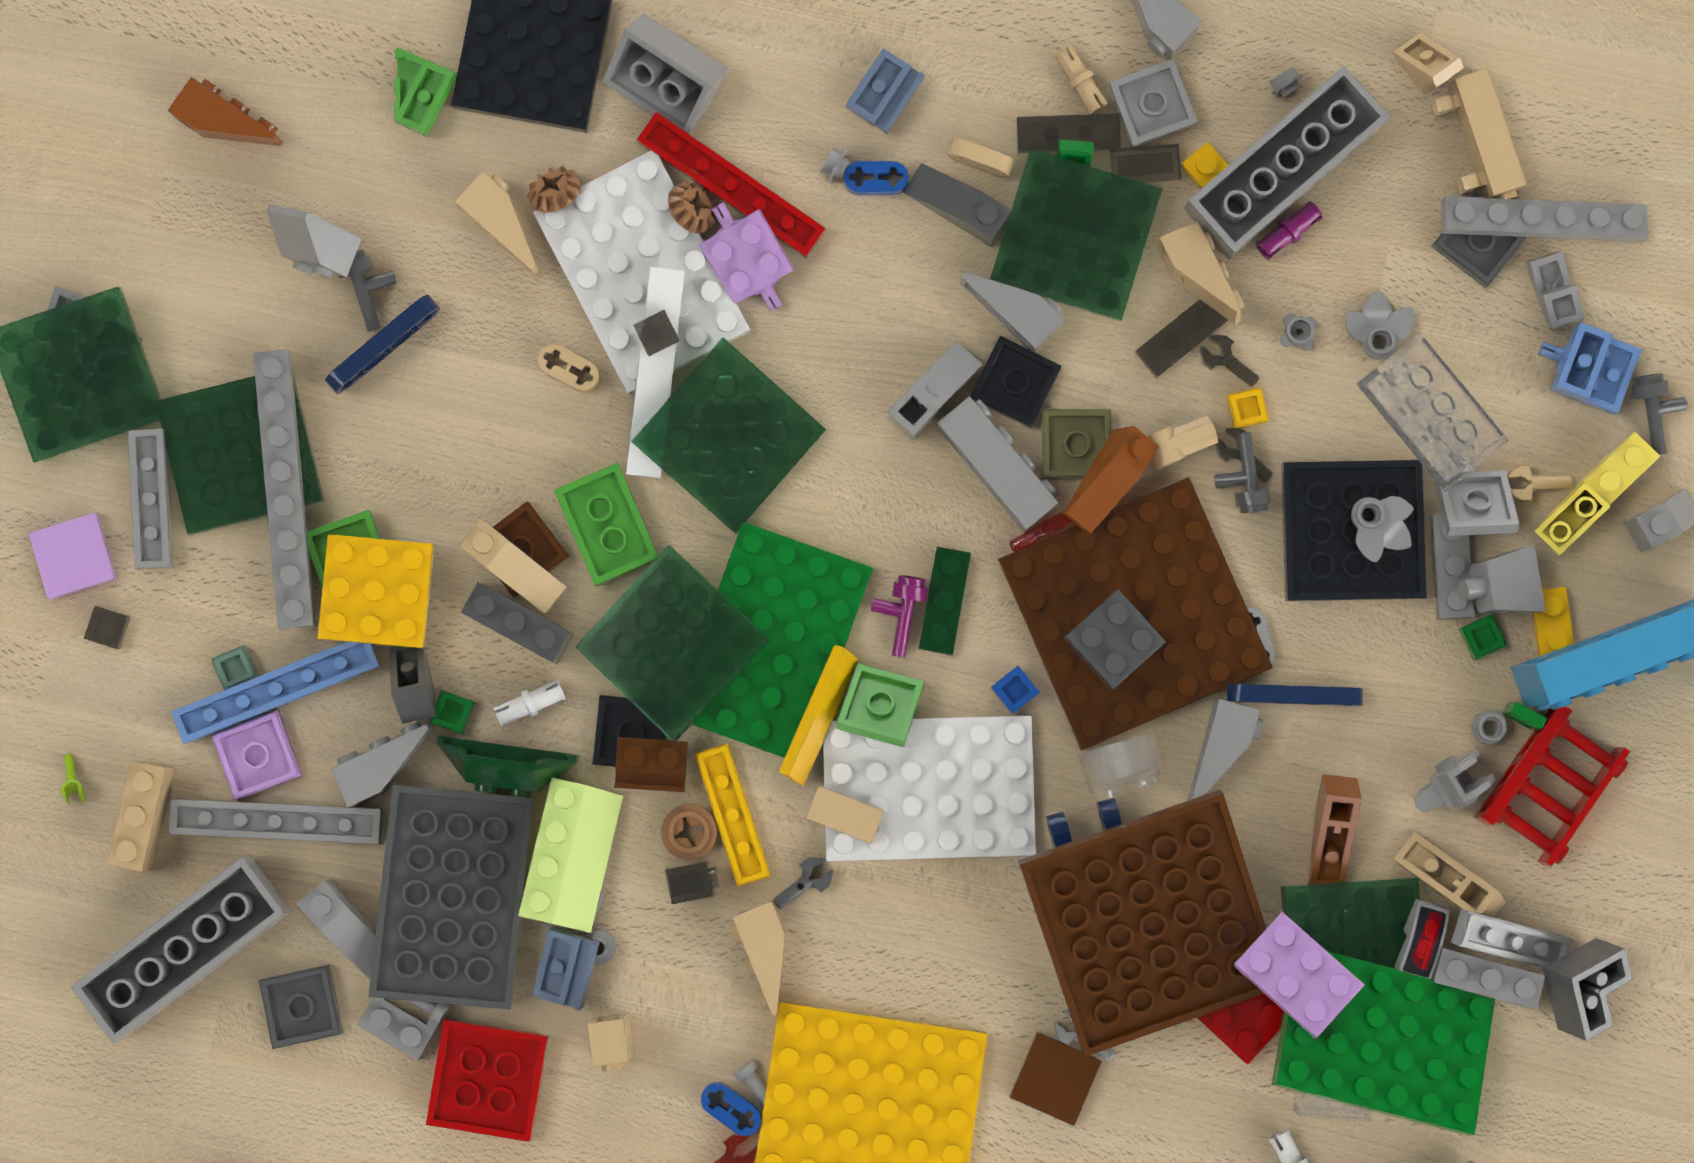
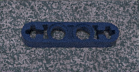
M428 294L419 298L330 372L325 381L336 394L346 391L435 317L440 307Z
M1227 684V701L1363 706V688Z

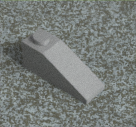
M1131 0L1144 36L1148 40L1149 48L1158 56L1162 57L1164 55L1169 60L1197 33L1202 23L1179 0Z
M965 272L961 276L960 284L1024 346L1033 352H1036L1065 320L1061 316L1063 310L1050 298L1045 301L1038 294L969 272Z
M1215 699L1187 800L1205 795L1251 745L1252 739H1258L1263 724V719L1258 718L1260 710L1223 699Z
M332 879L323 880L300 900L297 905L315 926L355 966L371 979L376 930Z

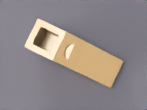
M1197 221L1159 237V252L1172 279L1233 324L1240 323L1241 309L1244 308V304L1237 289L1231 290L1227 282L1229 273L1223 260L1217 261L1212 251L1215 249L1210 233L1207 230L1203 232Z
M771 900L734 915L732 918L735 924L730 925L729 928L736 945L742 943L748 956L742 958L749 977H757L761 989L756 991V995L763 1011L769 1009L771 1015L774 1016L778 1013L786 932L774 902Z

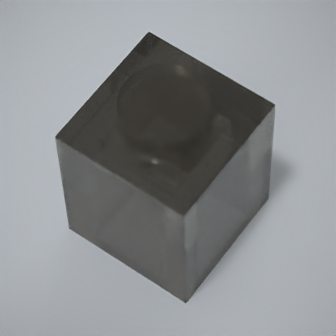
M708 861L665 870L671 904L713 897L715 895L714 888L720 887L716 867L710 868Z

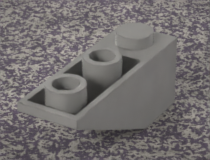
M957 341L888 411L887 418L913 440L983 364Z
M420 721L402 728L401 732L403 735L390 741L389 737L386 736L370 743L369 747L371 750L358 756L357 751H353L338 758L339 765L331 768V772L347 807H355L385 793L434 730L432 725L426 724L422 726Z

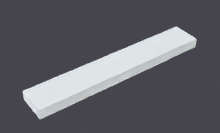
M651 266L649 268L626 474L661 478L685 274L683 270Z

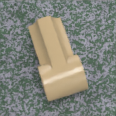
M1208 415L1174 429L1173 427H1168L1147 436L1159 446L1152 457L1156 470L1171 466L1184 460L1185 456L1219 443L1215 427Z

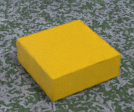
M1261 387L1226 396L1234 430L1269 421Z

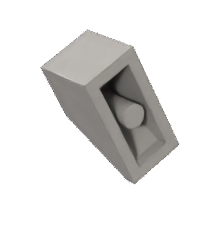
M1686 489L1624 521L1640 552L1653 549L1694 525V502Z

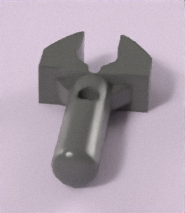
M817 857L807 858L800 864L803 869L801 877L774 898V904L779 909H783L809 888H818L820 892L824 891L831 883L833 869L827 872L823 878H813L810 880L809 877L812 875V869L825 859Z

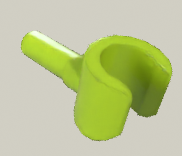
M65 754L66 782L61 786V793L68 805H70L69 796L74 792H78L83 803L86 800V793L75 775L73 754Z

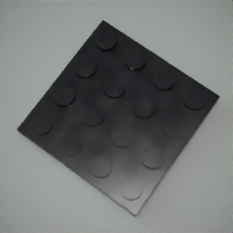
M472 0L451 103L452 108L587 133L613 0Z
M1422 460L1283 462L1281 464L1285 602L1427 598ZM1391 496L1403 498L1414 508L1412 513L1403 520L1410 533L1411 547L1403 550L1384 548L1377 562L1368 560L1359 551L1355 542L1358 528L1355 527L1351 519V510L1354 504L1366 497L1376 498L1379 501ZM1364 509L1362 513L1364 520L1372 521L1374 518L1372 510Z

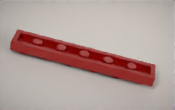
M657 112L636 139L637 143L658 155L660 159L743 216L747 217L760 209L776 238L804 258L808 257L826 231V228Z

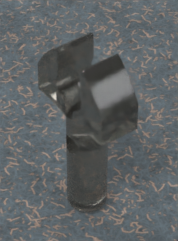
M1211 335L1208 338L1212 343L1219 346L1221 355L1214 356L1205 347L1201 346V360L1203 365L1210 370L1215 366H1225L1250 387L1258 382L1259 376L1232 355L1231 346L1234 341L1228 336Z
M1227 428L1225 432L1236 440L1238 450L1228 448L1218 438L1219 443L1216 444L1217 454L1225 463L1230 459H1239L1241 461L1238 433L1246 431L1239 428ZM1254 456L1257 477L1262 482L1269 481L1273 475L1272 471Z

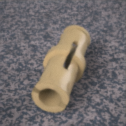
M1070 45L1067 49L1064 48L1058 52L1054 58L1058 61L1069 79V88L1071 90L1075 89L1088 110V114L1092 115L1096 110L1099 111L1105 107L1108 101L1105 100L1092 79L1095 76L1092 70L1086 69L1075 51V47Z

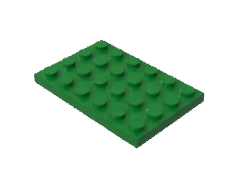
M742 521L672 718L785 758L833 647L838 645L845 648L873 568Z
M1327 951L1358 978L1364 986L1316 1039L1286 1012L1283 1013L1271 1085L1468 1136L1475 1135L1495 999L1432 982L1433 979H1427L1390 967Z

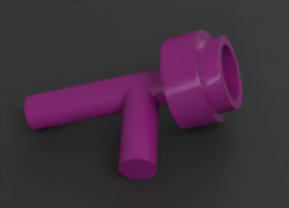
M899 575L898 581H894L892 596L901 598V604L876 598L872 601V612L898 617L892 649L893 656L905 657L915 601H926L928 587L925 586V579Z

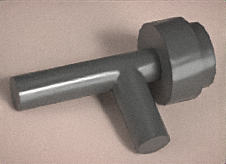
M358 250L347 277H351L366 328L369 332L381 328L370 291L396 284V279L393 271L365 278L364 272L373 269L369 255L365 256L364 250Z
M1663 373L1635 377V384L1632 385L1634 399H1645L1651 447L1659 455L1666 454L1661 415L1685 411L1688 407L1687 400L1684 397L1659 402V396L1669 394L1668 382L1663 379Z
M1251 432L1238 433L1242 471L1215 475L1216 488L1244 485L1245 492L1235 493L1236 507H1240V513L1268 510L1267 503H1270L1269 489L1258 490Z

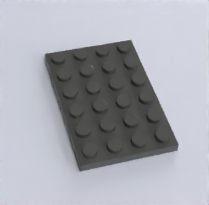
M402 785L392 786L369 997L511 1010L521 919L518 914L524 891L533 798Z

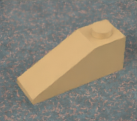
M482 171L454 202L461 211L536 276L540 271L514 204L507 193L509 186L496 174L490 178Z
M482 519L479 520L459 545L465 552L544 614L547 613L567 588Z
M1416 832L1411 835L1394 857L1395 862L1459 912L1461 909L1495 917L1506 903L1497 889Z

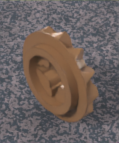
M564 166L559 167L556 171L549 168L548 173L545 175L537 174L538 181L529 184L530 191L527 197L535 210L546 213L555 212L565 208L576 199L581 189V181L574 170H567ZM551 187H558L559 191L553 190Z
M686 181L671 189L668 195L669 210L675 221L682 228L692 233L701 234L707 232L716 224V216L711 210L715 200L708 198L706 189L700 190L696 182L688 184Z
M680 805L671 810L662 823L661 837L663 844L673 856L679 859L695 860L701 858L712 849L716 841V822L706 809L698 805ZM683 817H686L687 822L691 826L699 827L703 825L704 829L699 830L695 834V847H693L692 842H689L687 837L675 839L674 835L680 834L679 832L684 830L683 824L685 822Z

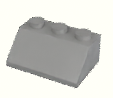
M643 13L625 28L602 82L652 115L656 112L690 135L718 94L729 68Z

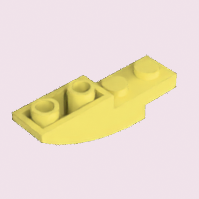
M1633 431L1560 501L1534 531L1560 556L1611 507L1610 504L1643 474L1660 455Z

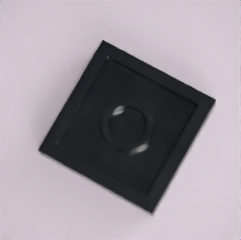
M1000 336L970 397L975 402L978 399L981 400L987 408L1031 429L1062 366Z
M600 695L592 764L616 767L618 737L666 740L670 702Z

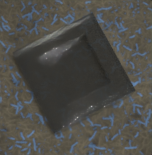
M664 309L633 324L648 356L680 341Z
M94 606L83 639L120 650L130 616Z

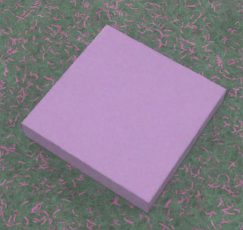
M98 513L88 514L28 533L47 599L53 600L117 580Z
M277 710L211 735L234 800H240L303 776L282 717Z

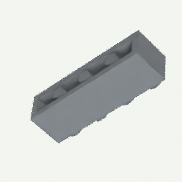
M969 396L937 422L936 427L1022 531L1026 532L1058 505L1055 499L1058 493L1046 479L1041 482L1032 472L1036 467L1025 453L1018 455L1012 448L1011 444L1014 440L1002 426L997 429L988 419L992 414L985 404L979 399L974 402Z

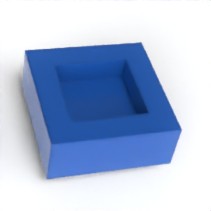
M1016 666L990 687L1011 714H1014L1040 693L1019 666Z

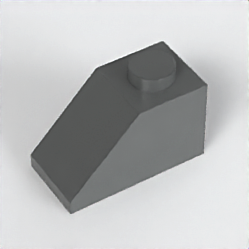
M425 645L424 649L400 646L389 647L391 695L402 724L435 717V690Z

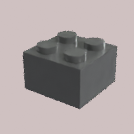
M1119 589L1111 594L1063 638L1109 690L1119 685L1166 642Z

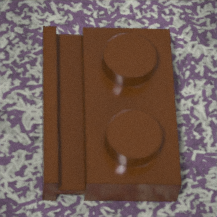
M618 737L614 788L685 792L688 742Z

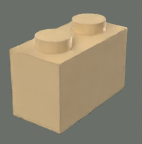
M622 1013L594 1017L587 1024L593 1067L602 1066V1071L623 1069V1065H626V1062H629L634 1055L629 1014Z

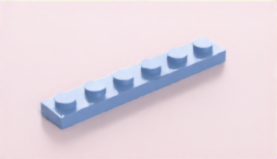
M344 642L173 710L171 713L183 744H188L379 668L381 665L373 644Z

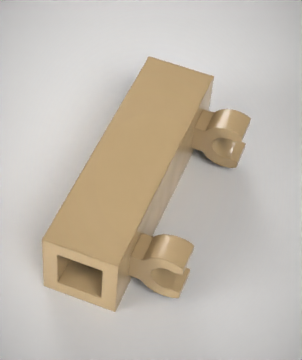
M1488 68L1454 78L1447 86L1450 95L1435 99V103L1430 106L1434 118L1456 111L1476 171L1474 174L1461 177L1460 181L1456 182L1460 195L1481 188L1484 198H1502L1506 200L1518 198L1517 193L1527 184Z

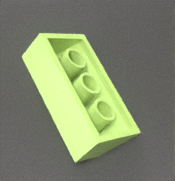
M551 778L518 916L588 933L592 932L624 796L583 784Z

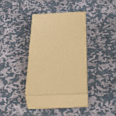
M818 786L806 819L872 844L884 811Z

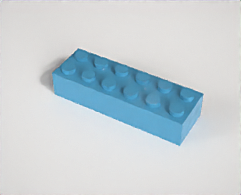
M1694 599L1510 667L1524 706H1538L1539 711L1548 708L1552 710L1571 704V699L1580 696L1586 698L1602 693L1605 686L1626 684L1636 680L1635 675L1644 672L1651 674L1668 668L1667 663L1693 659Z

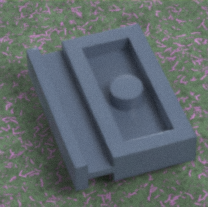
M883 48L847 102L846 109L869 124L878 127L888 135L924 80L925 75L917 72L912 66Z
M554 926L549 928L532 995L563 1006L574 1007L578 1011L584 1007L600 942L585 939L584 936Z

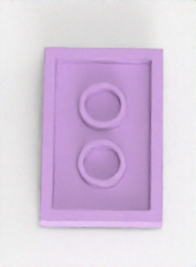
M1283 912L1234 964V967L1314 1039L1325 1030L1364 986L1358 978Z

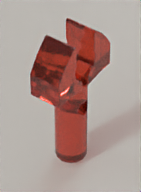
M1062 511L1010 541V548L1016 552L1036 543L1041 538H1045L1063 529L1073 522L1062 514L1064 512Z
M732 1134L723 1142L726 1145L725 1154L714 1163H754L757 1145L745 1155L738 1154L734 1156L736 1146L744 1142L749 1136Z

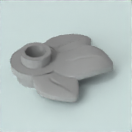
M1375 291L1365 301L1362 313L1348 311L1345 317V325L1349 335L1361 342L1364 352L1376 360H1383L1391 356L1396 350L1397 342L1410 335L1414 324V311L1412 307H1404L1393 312L1390 304L1379 291ZM1374 338H1382L1384 348H1376L1373 344Z
M1391 496L1381 501L1372 497L1362 498L1357 501L1351 510V519L1355 527L1358 528L1355 542L1362 555L1372 562H1377L1384 548L1391 550L1410 548L1412 545L1411 537L1403 520L1414 510L1413 506L1403 498ZM1364 509L1372 510L1374 514L1372 521L1364 520L1362 516Z

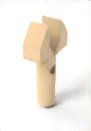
M1530 465L1518 466L1507 474L1508 479L1521 478L1524 482L1529 483L1522 490L1511 489L1512 497L1517 501L1532 500V493L1536 490L1569 489L1573 485L1571 475L1535 476L1530 470Z

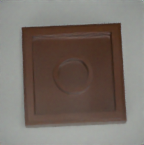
M528 501L493 526L494 529L548 572H551L570 557ZM500 579L513 598L520 595Z
M1036 1032L1009 1097L1075 1126L1102 1060L1091 1055L1085 1057L1082 1051Z

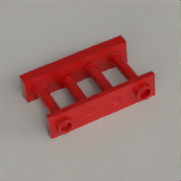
M1567 706L1554 710L1549 708L1544 715L1547 720L1543 728L1534 730L1474 816L1485 825L1494 826L1496 822L1499 824L1505 823L1541 848L1544 852L1537 862L1551 867L1554 863L1559 864L1565 858L1569 851L1568 842L1613 777L1618 778L1628 765L1626 758L1631 752L1625 747H1617L1612 753H1609L1570 725L1571 721L1567 719L1572 713V710ZM1555 736L1557 738L1562 736L1603 765L1592 782L1550 754L1551 749L1548 746ZM1535 765H1543L1583 793L1572 811L1530 782L1531 778L1528 775ZM1523 793L1564 822L1553 839L1511 811L1512 807L1508 804L1515 794L1520 795Z

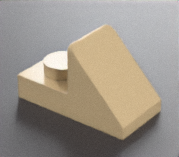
M1421 32L1393 52L1395 58L1424 94L1448 81L1453 75L1464 68L1459 56Z

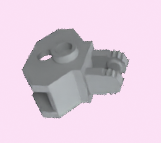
M1478 750L1467 752L1456 759L1451 756L1435 766L1437 771L1434 772L1430 779L1431 783L1426 785L1425 788L1422 787L1418 791L1419 793L1416 795V798H1414L1415 808L1417 807L1421 812L1425 811L1426 813L1444 803L1449 810L1454 806H1459L1460 809H1463L1479 799L1478 796L1489 789L1495 781L1492 773L1481 776L1474 781L1468 774L1466 769L1476 763L1477 758L1480 757Z

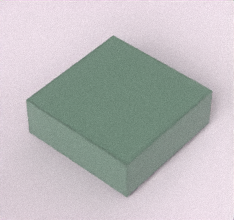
M245 645L211 659L224 690L259 677Z

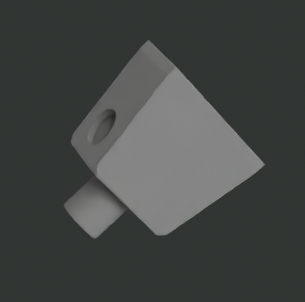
M1535 546L1515 549L1474 563L1470 567L1472 578L1460 580L1458 583V592L1461 599H1475L1479 613L1526 615L1546 611Z

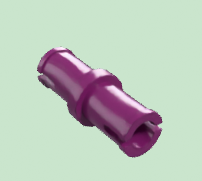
M1309 201L1290 218L1280 220L1276 229L1256 242L1260 254L1265 259L1270 260L1288 244L1298 242L1301 239L1302 233L1323 219L1320 209L1313 202Z

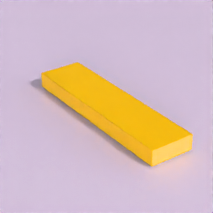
M838 645L833 647L779 770V773L802 786L806 783L859 661L856 656L844 647Z
M728 743L696 753L695 758L737 887L771 876Z

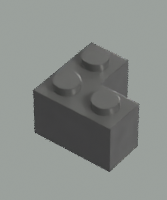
M1595 938L1543 967L1558 1030L1587 1041L1613 1026L1606 994L1632 980L1625 948Z

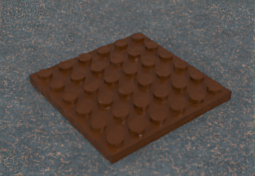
M1189 477L1111 510L1091 534H1087L1076 525L998 559L1080 750L1089 748L1227 688V684H1237L1273 668ZM1119 589L1166 642L1119 685L1109 690L1063 638L1111 594Z
M1221 790L1018 860L1085 1057L1264 994L1234 967L1235 962L1266 930V926L1229 809Z

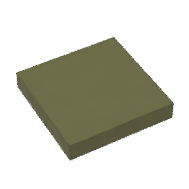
M1042 409L1041 479H1083L1111 433V409Z

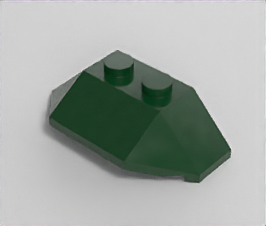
M437 736V744L465 782L474 783L475 791L495 793L496 787L510 788L509 795L530 798L531 791L540 792L550 784L551 778H559L576 765L580 758V755Z

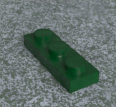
M936 547L919 650L953 655L971 556L970 552Z

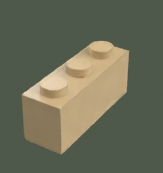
M144 761L130 762L107 865L138 872L152 871L175 768Z

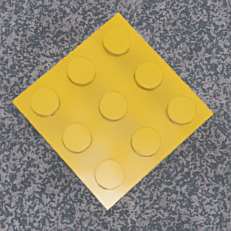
M328 534L317 639L424 649L434 544Z

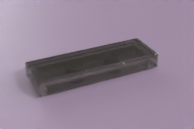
M1120 113L1016 118L1017 154L1057 152L1059 139L1094 142L1093 151L1120 150L1121 148Z
M1199 299L1139 347L1135 353L1155 378H1158L1229 320Z

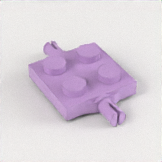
M724 202L711 209L722 228L718 230L715 236L701 243L700 247L732 302L737 304L749 296L761 294L770 312L783 305L773 286L781 277L795 269L761 210L759 209L745 218L733 220Z

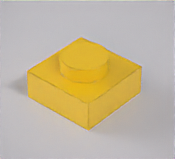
M1208 141L1180 165L1200 190L1229 166Z

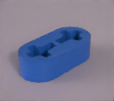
M895 161L853 162L847 166L843 176L844 186L854 195H897L905 190L909 179L908 170L905 166ZM861 170L863 176L874 177V180H864L862 186L858 187L855 186L854 180H849V177L855 176V171ZM891 170H895L897 176L903 177V180H898L897 186L892 187L888 180H878V177H887Z
M713 1082L705 1087L701 1095V1104L707 1113L740 1136L752 1135L759 1129L761 1113L753 1103L722 1082ZM719 1089L725 1093L723 1100L731 1105L730 1108L727 1109L721 1104H717L715 1108L709 1104L711 1097L708 1093L710 1091L717 1093ZM735 1108L742 1114H745L748 1110L753 1113L751 1120L755 1124L752 1127L747 1124L743 1128L739 1127L740 1119L732 1113L733 1109Z

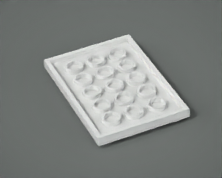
M652 151L581 186L576 199L565 208L548 213L537 210L533 211L628 395L634 393L636 389L650 266L685 271L673 372L751 332L739 307L730 299L702 251L700 244L704 241L701 235L685 230L673 218L668 206V195L675 186L659 156Z
M1031 716L913 719L904 748L837 729V721H832L823 741L824 788L883 810L884 813L872 844L825 826L826 861L1032 856L1036 854Z

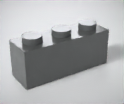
M477 582L461 611L464 615L555 664H558L574 635Z

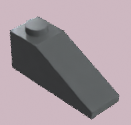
M923 163L920 164L903 191L907 196L990 247L1008 220L1011 209L985 193Z

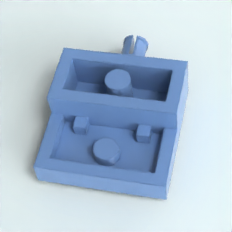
M1580 322L1573 327L1568 343L1562 349L1544 341L1538 355L1557 362L1556 374L1550 388L1551 391L1616 415L1621 407L1642 349L1612 338L1613 334Z

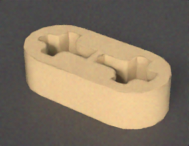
M961 138L953 139L947 154L954 161L1001 178L1009 177L1014 164V159L1006 154Z
M549 344L539 352L538 365L549 377L582 393H589L599 385L600 373L596 365L591 361L556 344ZM556 352L560 353L559 359L567 364L566 369L554 365L552 369H548L549 363L545 359L546 356H554ZM575 368L580 372H584L586 368L591 369L589 374L593 380L591 383L585 381L582 385H579V378L571 373L572 369Z

